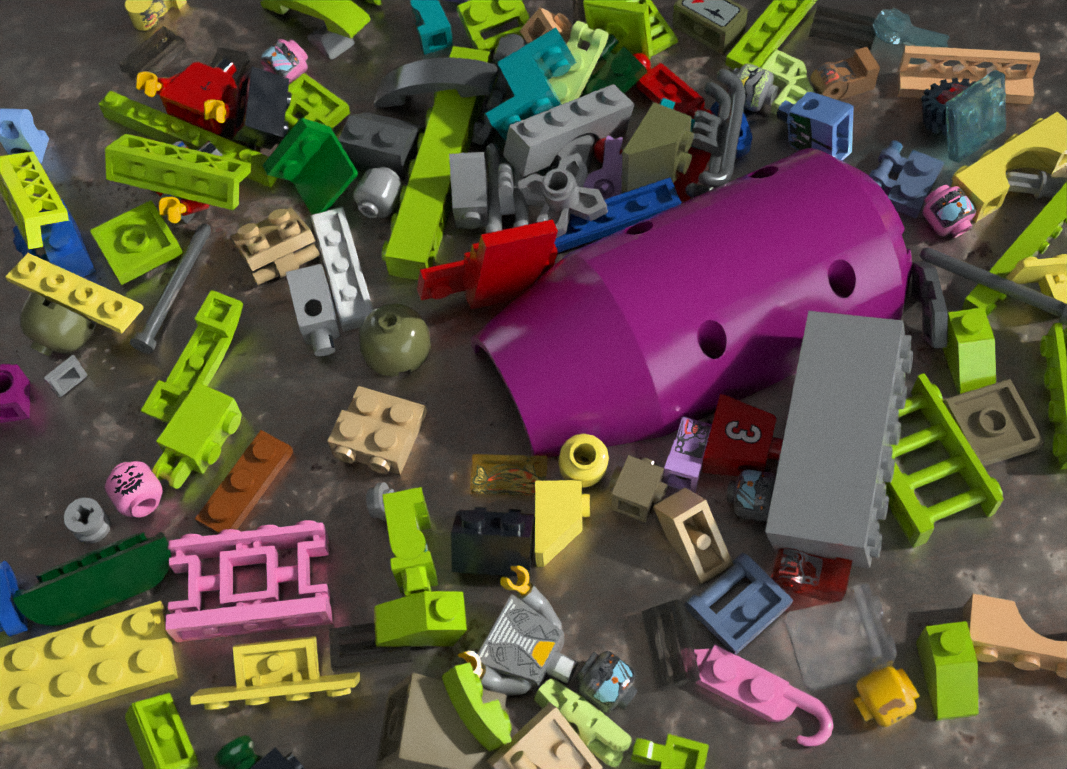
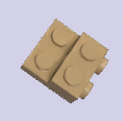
M358 386L347 411L341 410L327 441L334 457L342 462L352 464L356 461L368 465L370 469L381 474L392 472L401 475L427 414L426 405Z

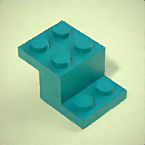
M556 27L497 62L515 96L485 114L491 125L505 141L509 125L562 105L549 79L564 75L577 62Z

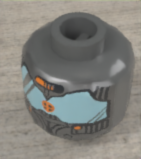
M745 469L740 472L737 481L730 480L727 490V502L733 503L734 512L739 518L767 522L776 474Z
M604 651L600 655L593 652L575 676L579 681L578 693L604 713L611 712L616 706L624 710L638 691L632 686L636 678L635 670L610 651Z

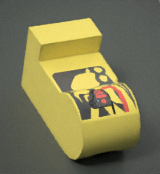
M126 0L125 7L132 25L140 31H146L155 27L159 17L161 18L172 7L178 10L187 3V0Z

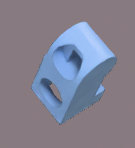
M0 108V142L7 154H19L22 148L28 152L34 151L40 164H42L49 141L44 130H37L29 110Z

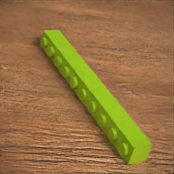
M109 91L98 104L105 118L167 144L173 145L177 141H182L189 149L198 150L209 140L220 151L222 157L251 163V173L247 178L271 188L278 179V177L267 175L262 166L269 158L267 155L113 91Z
M1067 182L989 272L1006 278L1020 260L1036 257L1039 253L1043 254L1050 245L1048 242L1051 238L1056 239L1063 230V224H1067ZM978 283L965 298L962 309L968 310L984 307L986 315L990 316L997 307L996 302L999 299L1003 301L1007 295Z

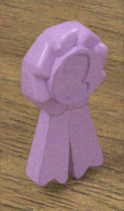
M611 136L606 137L602 169L591 172L583 185L585 188L599 189L604 199L621 194L622 153L619 155L623 141L622 137L613 139Z

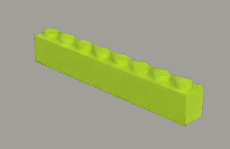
M453 46L449 58L474 59L490 63L491 53L485 50ZM456 89L434 92L435 103L433 108H428L425 133H420L418 137L417 158L412 159L409 165L408 185H404L401 189L399 213H394L392 216L390 240H386L382 247V260L386 261L390 276L418 280L420 269L434 266L452 207L449 154L469 152L472 142L473 125L475 122H478L486 95L461 98Z

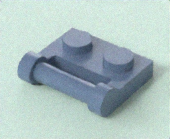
M741 553L733 560V566L699 596L693 595L684 604L688 612L695 619L701 621L731 653L736 655L792 605L793 599L747 554ZM742 578H748L752 582L717 614L709 608Z

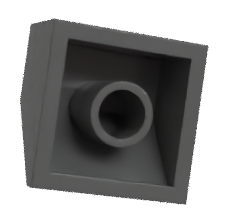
M364 112L350 115L338 140L356 169L367 171L372 168L386 167L394 171L401 180H405L409 173L410 162L416 158L418 153V137L420 133H425L426 126Z

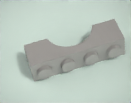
M613 84L509 125L503 156L523 177L550 166L558 152L567 143L580 135L592 133L593 137L598 141L607 136L615 139L626 134L634 103Z

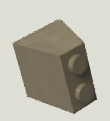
M412 673L388 691L375 769H492L487 760L500 748L488 751L472 735L455 710L442 679ZM483 689L481 697L483 704L499 699L501 708L509 716V710L505 708L507 695Z

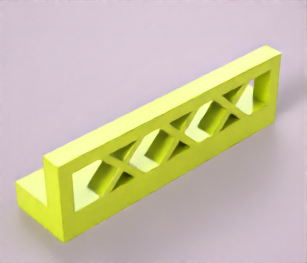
M34 151L0 156V193L28 249L43 247L40 225L69 221L68 212ZM26 178H27V179H32V180H34V181H32V182H30V181H25V179H26ZM35 193V194H40V195H42V196H41V197H37V196H32V195ZM42 209L50 210L45 212H39Z

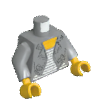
M510 566L512 571L517 574V583L514 585L507 577H501L500 582L506 590H517V597L511 594L479 653L467 651L459 653L458 657L465 659L467 663H471L473 672L479 676L484 689L506 694L507 696L525 694L529 690L538 691L548 674L568 684L577 669L578 662L560 653L564 645L562 623L549 601L532 583H529L528 571L522 566Z

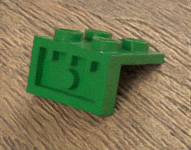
M305 118L299 119L262 165L267 175L293 182L311 215L327 211L358 175L356 168L331 127Z

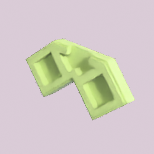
M775 49L761 68L773 73V84L783 89L771 104L770 112L777 114L779 106L784 101L795 104L806 93H815L813 86H810L803 61Z

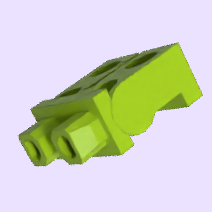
M422 487L382 494L390 546L395 557L390 558L391 569L400 593L404 592L405 596H409L423 591H431V587L439 586L431 553L421 532L422 530L431 529L430 517Z

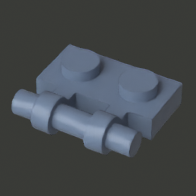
M891 141L888 148L882 150L878 157L879 164L876 169L870 172L869 176L888 195L896 211L917 219L925 203L924 199L930 194L942 171L944 161L912 150L910 156L906 159L900 156L903 148L902 144L898 141ZM890 170L899 173L896 181L889 178Z

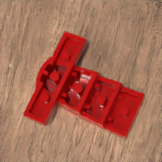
M553 219L482 234L480 242L472 244L471 252L464 253V260L420 269L417 291L421 301L431 298L442 299L450 294L464 291L470 309H478L515 300L539 276H543L554 266L558 253L554 244L558 230Z

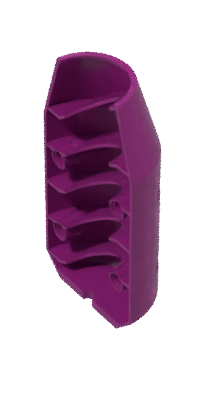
M806 148L568 253L471 337V347L474 353L480 352V347H482L499 371L518 410L527 434L531 454L535 460L559 456L561 447L566 440L578 434L594 435L603 442L605 447L660 438L677 431L682 417L700 420L714 413L720 394L741 400L796 374L808 311L901 320L912 277L911 249L905 247L902 237L905 229L894 205L883 189L869 175L828 153L814 148Z

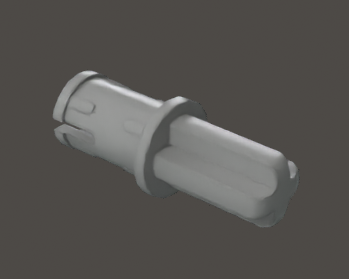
M1043 171L1038 172L1037 175L1018 172L1006 173V178L1010 185L1008 191L1033 194L1036 199H1040L1042 196L1054 197L1067 182L1066 177L1046 175Z

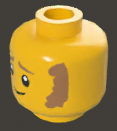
M883 665L857 681L856 688L860 696L853 700L866 722L874 718L878 725L889 727L912 714L916 710L915 699L920 696L902 667L896 670L891 665Z

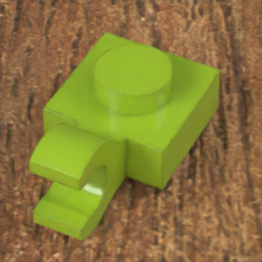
M671 734L667 735L665 746L649 740L636 738L631 761L645 765L660 766L659 769H704L709 745Z

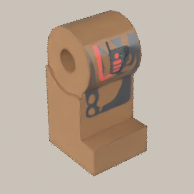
M866 46L855 50L854 57L836 63L829 62L820 65L814 70L810 79L818 94L842 100L873 90L880 66Z

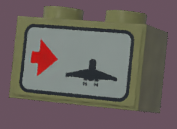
M677 0L673 8L672 26L724 55L745 33L748 9L731 0Z

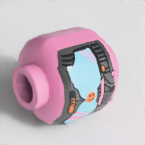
M278 39L261 55L260 61L264 67L263 70L289 78L290 85L306 72L308 56L292 39L289 41Z
M946 184L934 190L924 199L926 205L922 211L923 216L939 236L952 234L954 238H957L972 228L973 225L970 221L976 214V208L960 187H949Z

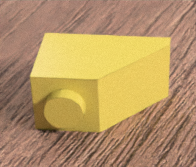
M535 481L536 567H545L582 532V517H590V494H582V481Z

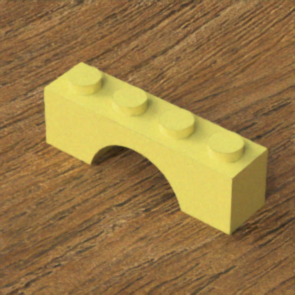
M1058 112L1046 119L1040 118L1027 131L1020 135L1017 133L1012 135L1003 146L995 151L993 149L986 151L977 162L969 167L964 165L954 173L951 179L953 181L951 187H960L976 208V214L972 219L975 223L1002 206L1010 187L1006 178L1007 172L1018 168H1035L1052 175L1067 165V120Z

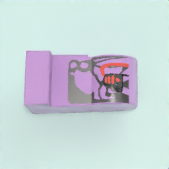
M682 417L676 440L673 442L664 467L663 483L678 489L687 488L696 493L712 424ZM675 475L682 476V477L689 478V479H679V478L676 477Z

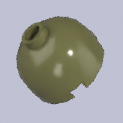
M30 291L20 312L22 332L29 339L33 340L30 347L49 357L53 351L69 354L83 347L91 337L97 324Z
M392 303L384 304L374 309L363 320L359 330L361 354L367 366L381 375L394 377L399 376V372H405L409 369L410 372L417 370L427 360L431 349L429 329L418 312L406 305Z

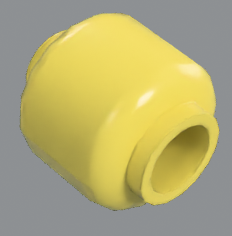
M574 435L566 440L561 447L558 462L560 473L565 480L582 481V488L593 486L600 482L606 473L609 460L608 451L603 442L594 435Z

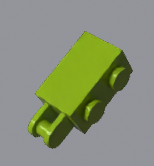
M196 382L156 441L163 453L154 465L152 472L159 481L165 479L169 481L171 487L178 489L183 485L192 470L204 474L209 465L217 461L222 445L228 436L238 429L241 422L242 413L235 399ZM175 462L178 463V465L176 466V468L173 467V465H174Z

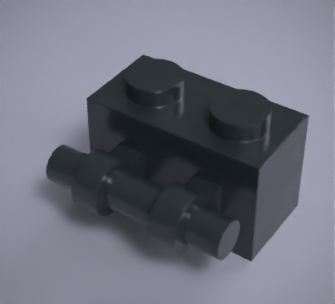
M253 66L240 80L233 139L242 141L243 146L252 150H256V146L271 150L279 140L285 138L288 130L285 113L291 102V93L288 92L289 78Z
M475 507L474 510L456 511L451 530L452 572L517 576L510 566H522L528 571L530 577L533 560L535 514L521 513V509H509V512L487 511V507Z

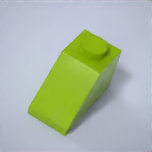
M984 307L948 312L947 347H944L943 351L957 394L995 384V338Z
M423 591L375 605L376 646H454L467 630L463 591Z
M967 621L925 626L916 640V646L935 720L977 716L979 714L978 661Z

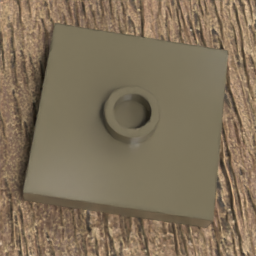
M1011 379L943 399L944 405L983 466L1041 449L1045 444Z

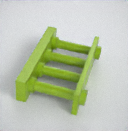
M925 373L917 376L911 391L912 396L906 398L905 408L899 409V417L921 409L931 427L899 439L898 446L891 445L893 447L892 459L937 440L941 441L951 458L909 475L902 473L895 462L892 482H885V496L889 498L888 507L912 548L927 543L935 528V521L976 504H980L987 517H990L996 513L1004 500L1000 484L995 478L989 476L944 405L939 388L935 384L930 383ZM958 471L970 488L969 491L930 507L921 506L914 494V489Z

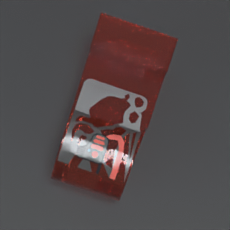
M781 548L777 550L771 578L782 589L840 605L846 594L853 560L836 557L833 560L810 555L797 549Z

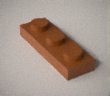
M260 430L195 517L198 525L216 535L220 531L227 529L238 530L294 453L292 447Z

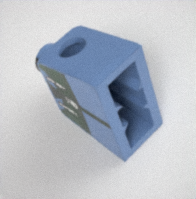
M808 92L795 104L784 101L779 106L776 117L788 124L789 143L798 151L814 148L828 153L841 161L852 152L853 105L814 92Z

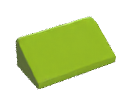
M170 692L131 703L125 719L145 769H193L198 766V760Z

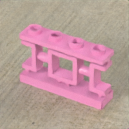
M312 520L297 522L295 526L278 527L276 525H263L258 527L257 530L241 532L235 529L220 531L218 535L201 536L199 534H186L181 536L180 539L169 540L168 550H171L169 566L174 573L188 572V600L168 602L170 614L166 615V631L177 643L333 624L332 608L329 603V599H331L330 590L327 584H310V558L329 555L327 546L329 544V536L324 524ZM298 548V565L279 567V554L277 550ZM220 557V574L202 576V562L200 559ZM267 563V591L233 594V567ZM299 581V595L301 599L280 601L279 583ZM220 590V605L222 608L202 610V592Z

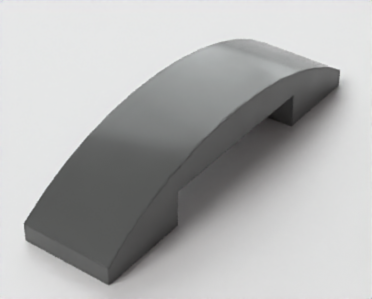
M433 58L408 63L392 70L381 79L373 104L376 108L404 105L407 95L456 89L461 98L489 95L492 92L497 67L495 64L465 58Z

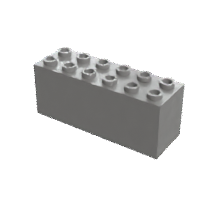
M808 311L765 530L775 553L787 555L783 553L784 549H793L809 556L821 558L825 562L870 569L872 557L879 558L882 534H879L880 525L878 520H885L887 515L889 498L885 496V482H892L895 459H892L893 447L891 445L898 446L901 432V422H898L899 409L905 408L907 386H904L905 373L910 374L913 360V351H910L911 336L905 335L904 322L902 320ZM796 553L799 555V557L802 558L803 556V558H806L803 554L801 555L800 553Z

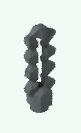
M508 34L501 37L490 63L495 64L497 67L495 81L491 94L486 96L485 105L478 118L479 123L475 122L473 125V135L471 138L472 142L479 145L485 143L494 128L485 113L502 104V100H504L507 94V80L497 62L527 45L526 41L518 35Z

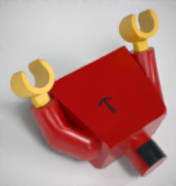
M221 58L214 68L200 62H193L184 71L169 78H157L155 74L150 72H140L137 74L136 89L145 90L144 93L149 97L159 94L167 114L220 136L227 121L234 119L236 116L239 91L232 76L237 70L235 65L228 59Z

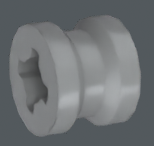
M83 497L76 499L65 510L64 524L77 540L84 544L97 543L104 539L110 531L111 522L109 516L99 503L92 498Z

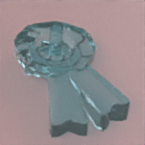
M897 8L881 10L872 25L877 37L891 45L905 43L907 46L947 48L946 42L950 37L945 34L914 27L911 24L909 15L903 14Z

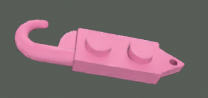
M714 645L713 649H684L682 651L683 658L697 677V685L769 722L784 721L793 713L796 707L815 716L819 720V731L811 737L797 736V743L807 747L818 746L826 742L831 736L833 719L828 707L819 699L789 685L788 681L717 645ZM694 655L696 659L692 660L689 656Z

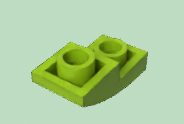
M470 662L455 666L441 676L455 710L479 743L488 751H492L512 742L510 737L511 722L508 714L501 708L499 699L483 704L481 698L483 695L482 683L479 676L473 672Z

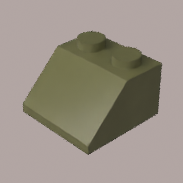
M653 102L622 152L621 194L669 177L674 184L680 173L685 174L692 159V155L688 153L694 138V133L690 132L691 116Z

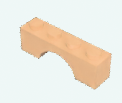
M974 593L971 595L963 607L962 622L967 621L977 661L996 662L1001 660L1012 662L1016 668L1034 671L1042 668L1056 671L1058 676L1067 678V641L1048 639L1032 630L1020 616L1015 601Z

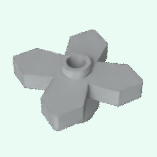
M579 153L561 160L558 168L549 171L545 177L534 173L518 182V187L527 205L543 207L536 221L542 222L553 219L558 230L556 238L566 234L571 214L592 221L608 213L606 202L599 189L582 187L589 174Z

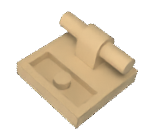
M292 207L275 210L267 219L256 224H246L240 227L237 233L230 236L235 248L252 271L272 262V264L251 273L258 286L277 276L283 278L287 276L286 272L300 269V265L320 256L315 244L293 253L315 242L310 228Z
M548 703L511 738L512 742L502 746L487 760L492 769L603 768L561 712L551 703Z

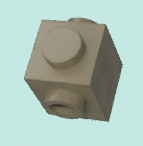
M628 455L623 468L617 466L610 481L609 487L613 488L611 493V510L646 523L653 505L663 501L668 484L663 483L664 468L659 467L656 462L649 458H635Z

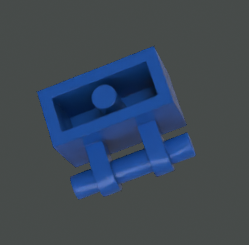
M63 199L61 201L68 212L69 221L40 225L45 254L38 255L36 252L38 248L28 249L17 225L14 226L13 233L15 237L13 242L16 250L22 253L23 257L27 253L32 254L80 277L97 272L78 226ZM42 209L39 212H45L50 210Z

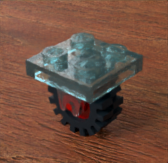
M993 70L979 81H973L972 83H969V79L966 78L962 82H958V78H952V82L949 83L944 79L940 81V85L934 83L930 85V89L924 91V95H922L923 123L928 130L932 128L933 133L938 134L942 130L943 135H947L949 159L960 163L1006 130L1005 74Z

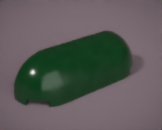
M144 532L130 535L36 575L39 582L25 591L24 589H18L13 596V600L20 612L36 623L50 626L70 623L156 586L165 577L170 567L169 558H171V550H168V541L163 532H159L155 537L147 538Z

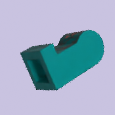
M410 0L413 22L417 26L419 43L423 54L426 55L453 46L451 25L439 1Z

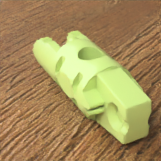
M550 678L541 685L534 697V700L543 709L548 703L556 706L590 752L611 767L616 768V766H619L623 759V752L625 749H628L632 742L631 737L578 692L575 693L554 678Z

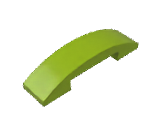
M350 0L260 1L263 8L283 15L289 9H293L324 20L328 31L350 39L371 20L369 14Z
M213 290L209 292L194 318L198 327L166 382L157 381L141 409L143 414L168 424L196 382L208 386L232 341L244 305L242 301Z

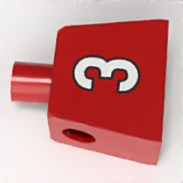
M720 394L704 453L701 472L739 476L740 472L745 469L764 471L767 458L779 461L783 439L773 437L777 417L774 414Z

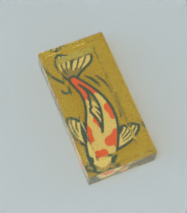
M473 454L470 483L471 494L535 495V481H547V456Z

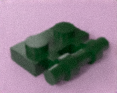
M610 34L597 61L599 63L603 59L606 64L594 75H590L580 97L613 84L622 93H626L648 71L625 47L614 55L611 50L619 44V41L613 34Z

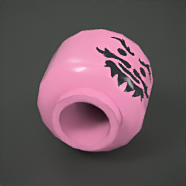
M139 461L118 464L113 468L105 483L106 493L118 512L128 517H144L152 513L158 507L163 493L162 485L151 468L144 462Z

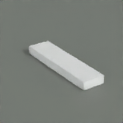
M340 207L311 215L342 330L344 332L361 327L363 320L373 311V306L344 209Z

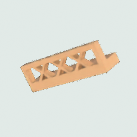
M905 45L897 72L898 97L922 98L924 91L930 89V85L934 83L940 85V81L944 79L949 83L952 82V78H958V82H962L966 78L969 79V83L976 81L978 87H983L985 102L1031 105L1034 98L1033 76L1040 62V53ZM910 58H923L927 60L922 64H909ZM949 60H958L960 62L955 66H945L943 64ZM982 62H992L994 64L988 68H978L976 66ZM1015 64H1028L1026 70H1011L1009 68Z

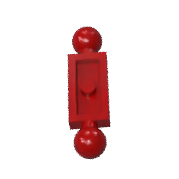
M632 54L648 71L637 81V88L650 100L657 104L660 103L662 98L676 102L673 110L692 117L691 119H694L695 112L705 111L715 115L711 110L704 108L705 99L664 64L659 63L651 69V62L645 54Z

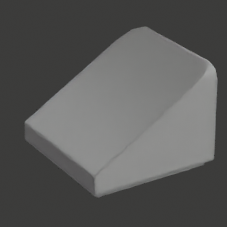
M326 24L307 37L309 42L329 59L336 58L354 45L353 38L350 39L328 31Z
M72 355L46 375L43 381L60 398L86 378L87 373L77 358Z

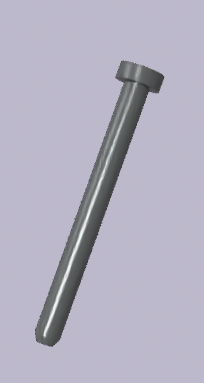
M201 224L198 226L142 331L133 334L130 344L135 349L147 354L153 353L157 345L154 338L211 234V227L209 225Z
M932 248L922 249L920 258L923 261L1060 317L1059 323L1067 326V303Z

